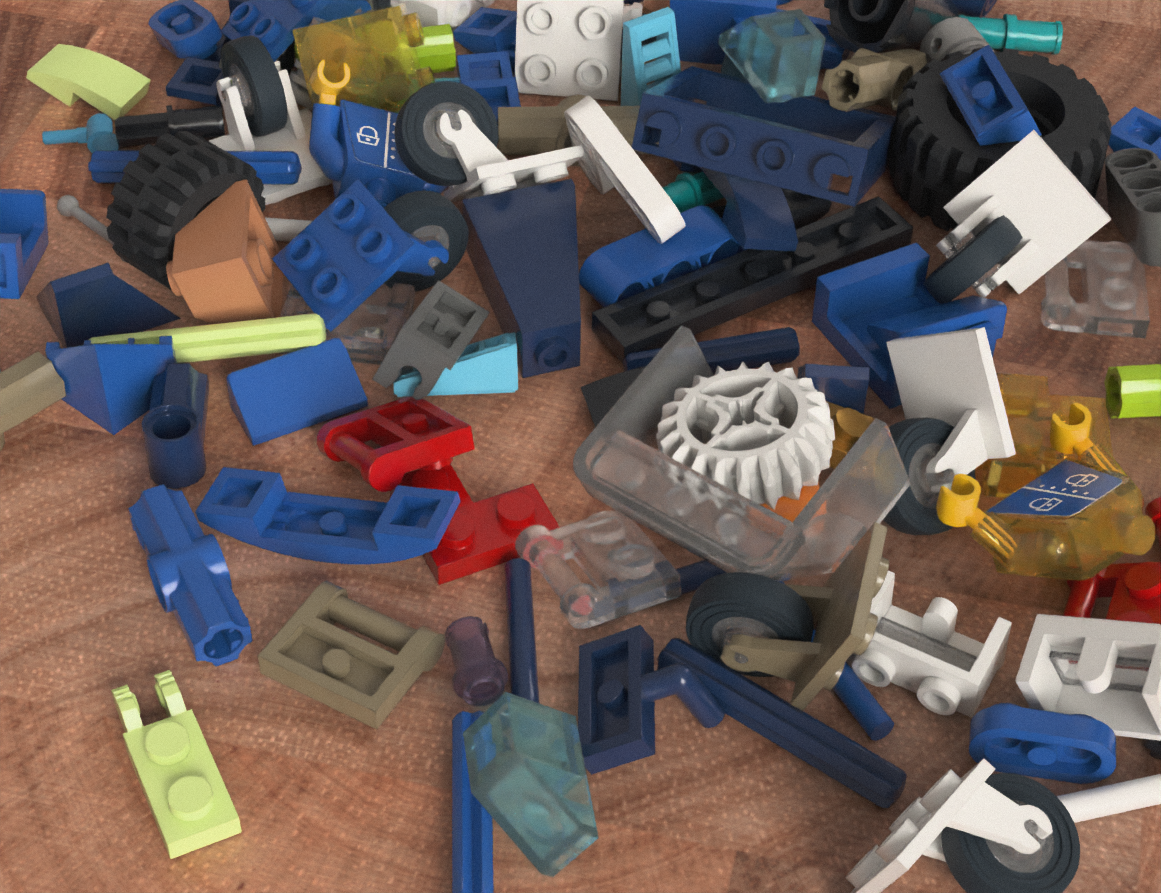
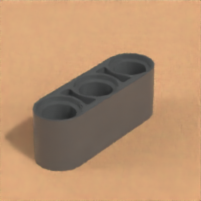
M1143 148L1115 151L1104 159L1109 215L1137 259L1143 264L1161 267V160L1154 152Z

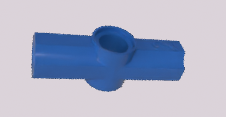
M163 484L142 491L139 500L129 507L128 510L133 531L136 532L140 546L147 555L146 561L149 574L163 610L166 613L174 612L196 661H207L215 666H219L238 659L243 648L253 641L248 618L239 605V600L236 599L232 591L229 570L216 538L213 534L204 535L182 490L174 491L168 489Z

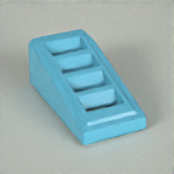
M669 7L623 23L621 106H640L643 92L681 72L675 14ZM657 36L656 41L642 46L641 41ZM655 59V60L652 61V62H649V63L644 64V62H647V61H649V60Z
M515 332L504 333L469 344L451 371L445 368L427 396L515 393V390H518L517 341ZM412 366L402 367V373L393 382L394 395H397V397L413 396L415 387L422 381L421 374L416 368Z

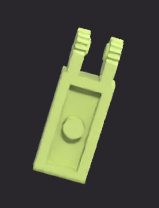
M170 670L154 676L156 696L160 706L165 708L168 718L143 726L136 696L130 691L128 685L113 689L111 692L125 731L123 738L127 753L170 859L239 834L242 830L237 811L192 709L186 710L174 676Z

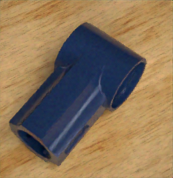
M190 363L168 364L165 371L154 376L150 410L144 416L141 423L150 478L156 484H164L167 488L172 489L184 488L197 483L204 476L207 469L204 438L209 400V379L206 374L199 373L193 369Z

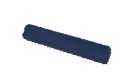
M786 327L629 353L623 359V372L657 364L690 361L705 362L709 374L715 375L717 366L725 371L737 370L742 362L745 363L748 369L761 367L766 362H769L770 365L792 362L799 356L800 346L796 331L793 328Z

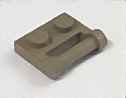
M324 581L312 592L258 655L261 674L374 729H378L422 672H428L436 665L445 646V636L426 626H421L418 630L349 599L346 589ZM337 622L373 640H376L388 647H391L399 651V653L397 655L391 653L379 646H376L364 639H361L349 632H346L334 626L333 624Z

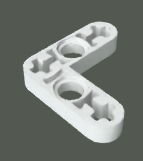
M586 96L564 112L573 147L582 145L585 155L578 160V163L588 179L601 194L604 195L615 187L645 228L660 244L686 227L684 219L673 201L591 96Z

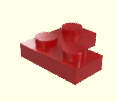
M449 464L440 469H419L406 473L399 484L400 486L457 491L461 502L438 547L422 555L438 585L560 544V526L533 483L473 503L452 465ZM395 489L390 491V497L392 496Z

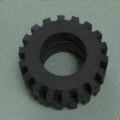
M178 131L175 136L167 133L158 137L154 146L149 143L139 150V157L134 162L130 160L123 169L125 174L120 182L115 183L111 193L115 196L114 201L107 208L106 218L112 221L107 228L108 239L114 242L112 248L118 256L172 290L168 281L166 266L168 261L173 260L175 234L237 181L247 179L263 212L265 210L266 198L261 196L264 186L262 180L256 176L257 171L251 165L199 135H192L187 131Z

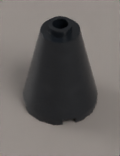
M824 0V7L828 8L830 12L831 25L826 24L830 36L840 47L854 53L860 48L876 53H886L908 48L920 49L922 40L932 27L945 19L958 17L957 8L951 0Z

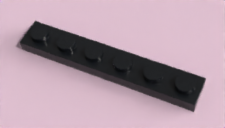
M878 196L855 207L848 208L796 229L798 244L795 252L747 249L592 312V331L623 364V359L629 353L665 348L816 285L817 277L911 245L913 226Z

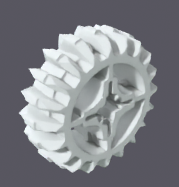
M744 362L741 363L737 370L725 371L717 366L715 375L709 378L694 375L691 388L675 389L674 401L662 406L661 422L657 424L658 433L656 434L661 467L663 471H666L667 479L672 480V483L676 486L679 495H690L693 497L697 507L714 502L721 514L732 505L742 506L747 515L753 505L765 503L775 510L778 498L785 496L799 500L802 486L818 485L821 470L830 467L833 449L832 441L835 440L834 422L830 417L829 404L825 401L824 393L817 392L811 378L798 379L792 367L785 368L776 373L769 362L764 363L758 369H748Z

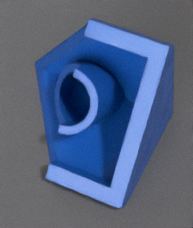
M160 336L159 344H134L135 338H128V344H92L91 340H84L83 346L62 349L59 342H47L45 351L47 358L52 361L56 372L64 381L66 397L62 398V400L115 435L150 410L154 376L165 371L168 364H177L172 336Z

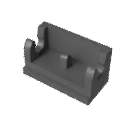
M438 280L400 330L372 380L388 388L400 376L402 367L412 366L420 372L422 381L415 387L413 398L419 400L426 397L437 383L445 368L451 371L490 312Z

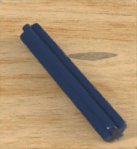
M680 638L671 639L666 647L661 650L657 658V670L676 663L686 664L723 706L725 714L881 808H890L901 796L907 778L905 771L801 709L790 705L791 703Z

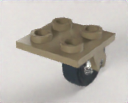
M874 522L823 587L783 584L766 576L742 572L725 573L707 579L697 588L693 595L686 616V634L691 645L742 675L752 677L777 676L795 682L790 705L804 710L822 688L831 690L836 685L846 660L852 653L859 656L862 655L874 636L878 617L871 613L870 609L872 599L881 589L889 569V560L882 557L888 527Z

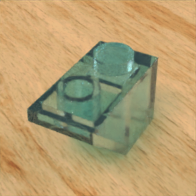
M801 9L751 16L719 35L718 44L765 103H781L794 98L815 95L826 38Z
M505 692L463 732L471 793L537 870L543 875L554 877L599 838L576 716Z

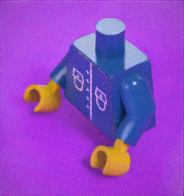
M323 59L310 78L313 91L319 95V103L313 104L309 151L325 177L332 180L335 199L357 179L366 186L375 198L387 205L400 196L411 192L426 190L441 194L449 188V186L434 185L420 179L404 164L396 148L394 135L398 113L342 99L339 106H336V96L349 82L350 68L343 62L338 68L337 83H331L323 74L325 60ZM448 114L451 128L454 131L461 130L462 124L458 127L456 117ZM428 121L426 129L428 127L432 129L435 139L432 145L438 148L442 145V139L437 133V123Z

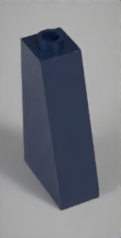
M567 179L462 200L463 217L469 232L466 247L467 253L503 334L512 332L516 334L517 363L522 378L580 366L581 312L576 194L573 180Z

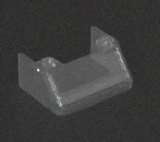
M682 325L579 446L573 459V469L586 492L597 500L727 573L758 574L779 582L835 572L874 522L881 523L911 484L887 423L877 418L873 420L793 522L659 452L656 434L658 433L657 424L661 422L662 406L674 401L675 389L691 388L694 375L706 378L714 376L692 331Z

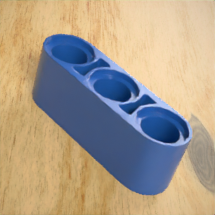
M700 205L680 213L686 227L662 244L658 243L645 228L593 252L584 261L580 269L579 284L604 308L747 249H743L716 212L709 206Z

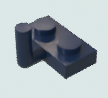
M641 625L579 646L577 760L591 775L655 755L656 700L676 695L705 728L717 726L723 720L725 710L686 664L676 663L654 671V640Z

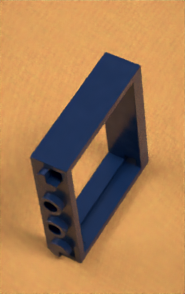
M691 66L643 92L632 149L855 207L887 169L896 117L863 108L845 112L831 107L827 99ZM699 99L707 101V103L704 105L692 101ZM834 174L844 177L853 176L848 193L830 189Z

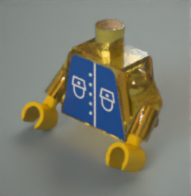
M1079 403L1070 405V425L1063 423L1055 413L1052 414L1049 436L1050 444L1055 450L1064 454H1077V460L1064 459L984 512L977 507L981 493V486L978 481L966 474H956L953 478L951 491L945 486L940 487L936 504L937 516L942 523L952 527L968 525L973 529L970 537L993 556L997 572L1004 574L1077 581L1089 579L1126 553L1139 556L1146 554L1151 549L1156 534L1152 519L1147 515H1143L1144 497L1141 490L1102 443L1094 445L1089 439L1092 420L1091 412Z

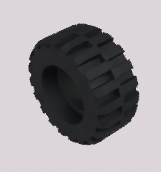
M975 48L969 54H962L960 51L947 54L941 62L936 59L929 62L907 81L898 100L889 160L890 174L894 179V185L904 201L909 200L908 204L913 211L922 218L928 215L932 218L935 226L947 232L950 228L954 229L958 224L943 207L1020 142L1014 141L980 146L940 76L941 72L982 48ZM1006 48L1003 49V52H994L1042 134L1040 137L1095 199L1112 125L1109 119V112L1101 96L1097 95L1094 86L1085 78H1076L1073 69L1064 64L1059 66L1051 64L1047 57L1035 53L1030 57L1018 54L1019 50ZM967 234V235L965 236V238H970V239H971V237L969 236V234Z

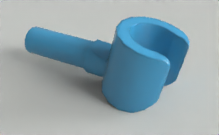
M98 113L91 116L87 121L86 127L44 131L42 134L45 145L76 142L79 144L87 143L91 153L97 150L119 149L116 134L113 133V121L105 114Z

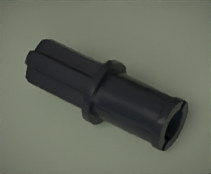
M166 105V113L124 116L115 120L116 139L122 147L147 145L148 143L156 144L158 137L167 133L175 136L178 131H187L192 135L197 134L207 141L225 135L221 105L175 110L172 109V105Z

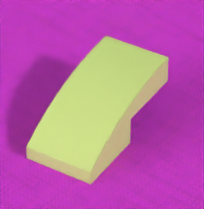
M65 44L56 45L27 71L26 76L28 80L69 107L79 98H82L114 120L123 117L147 94L151 79L108 56L89 49Z

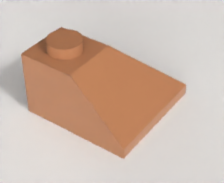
M247 179L235 182L175 234L173 260L167 262V277L173 293L177 297H184L194 318L210 324L286 316L287 278L272 260L281 250Z

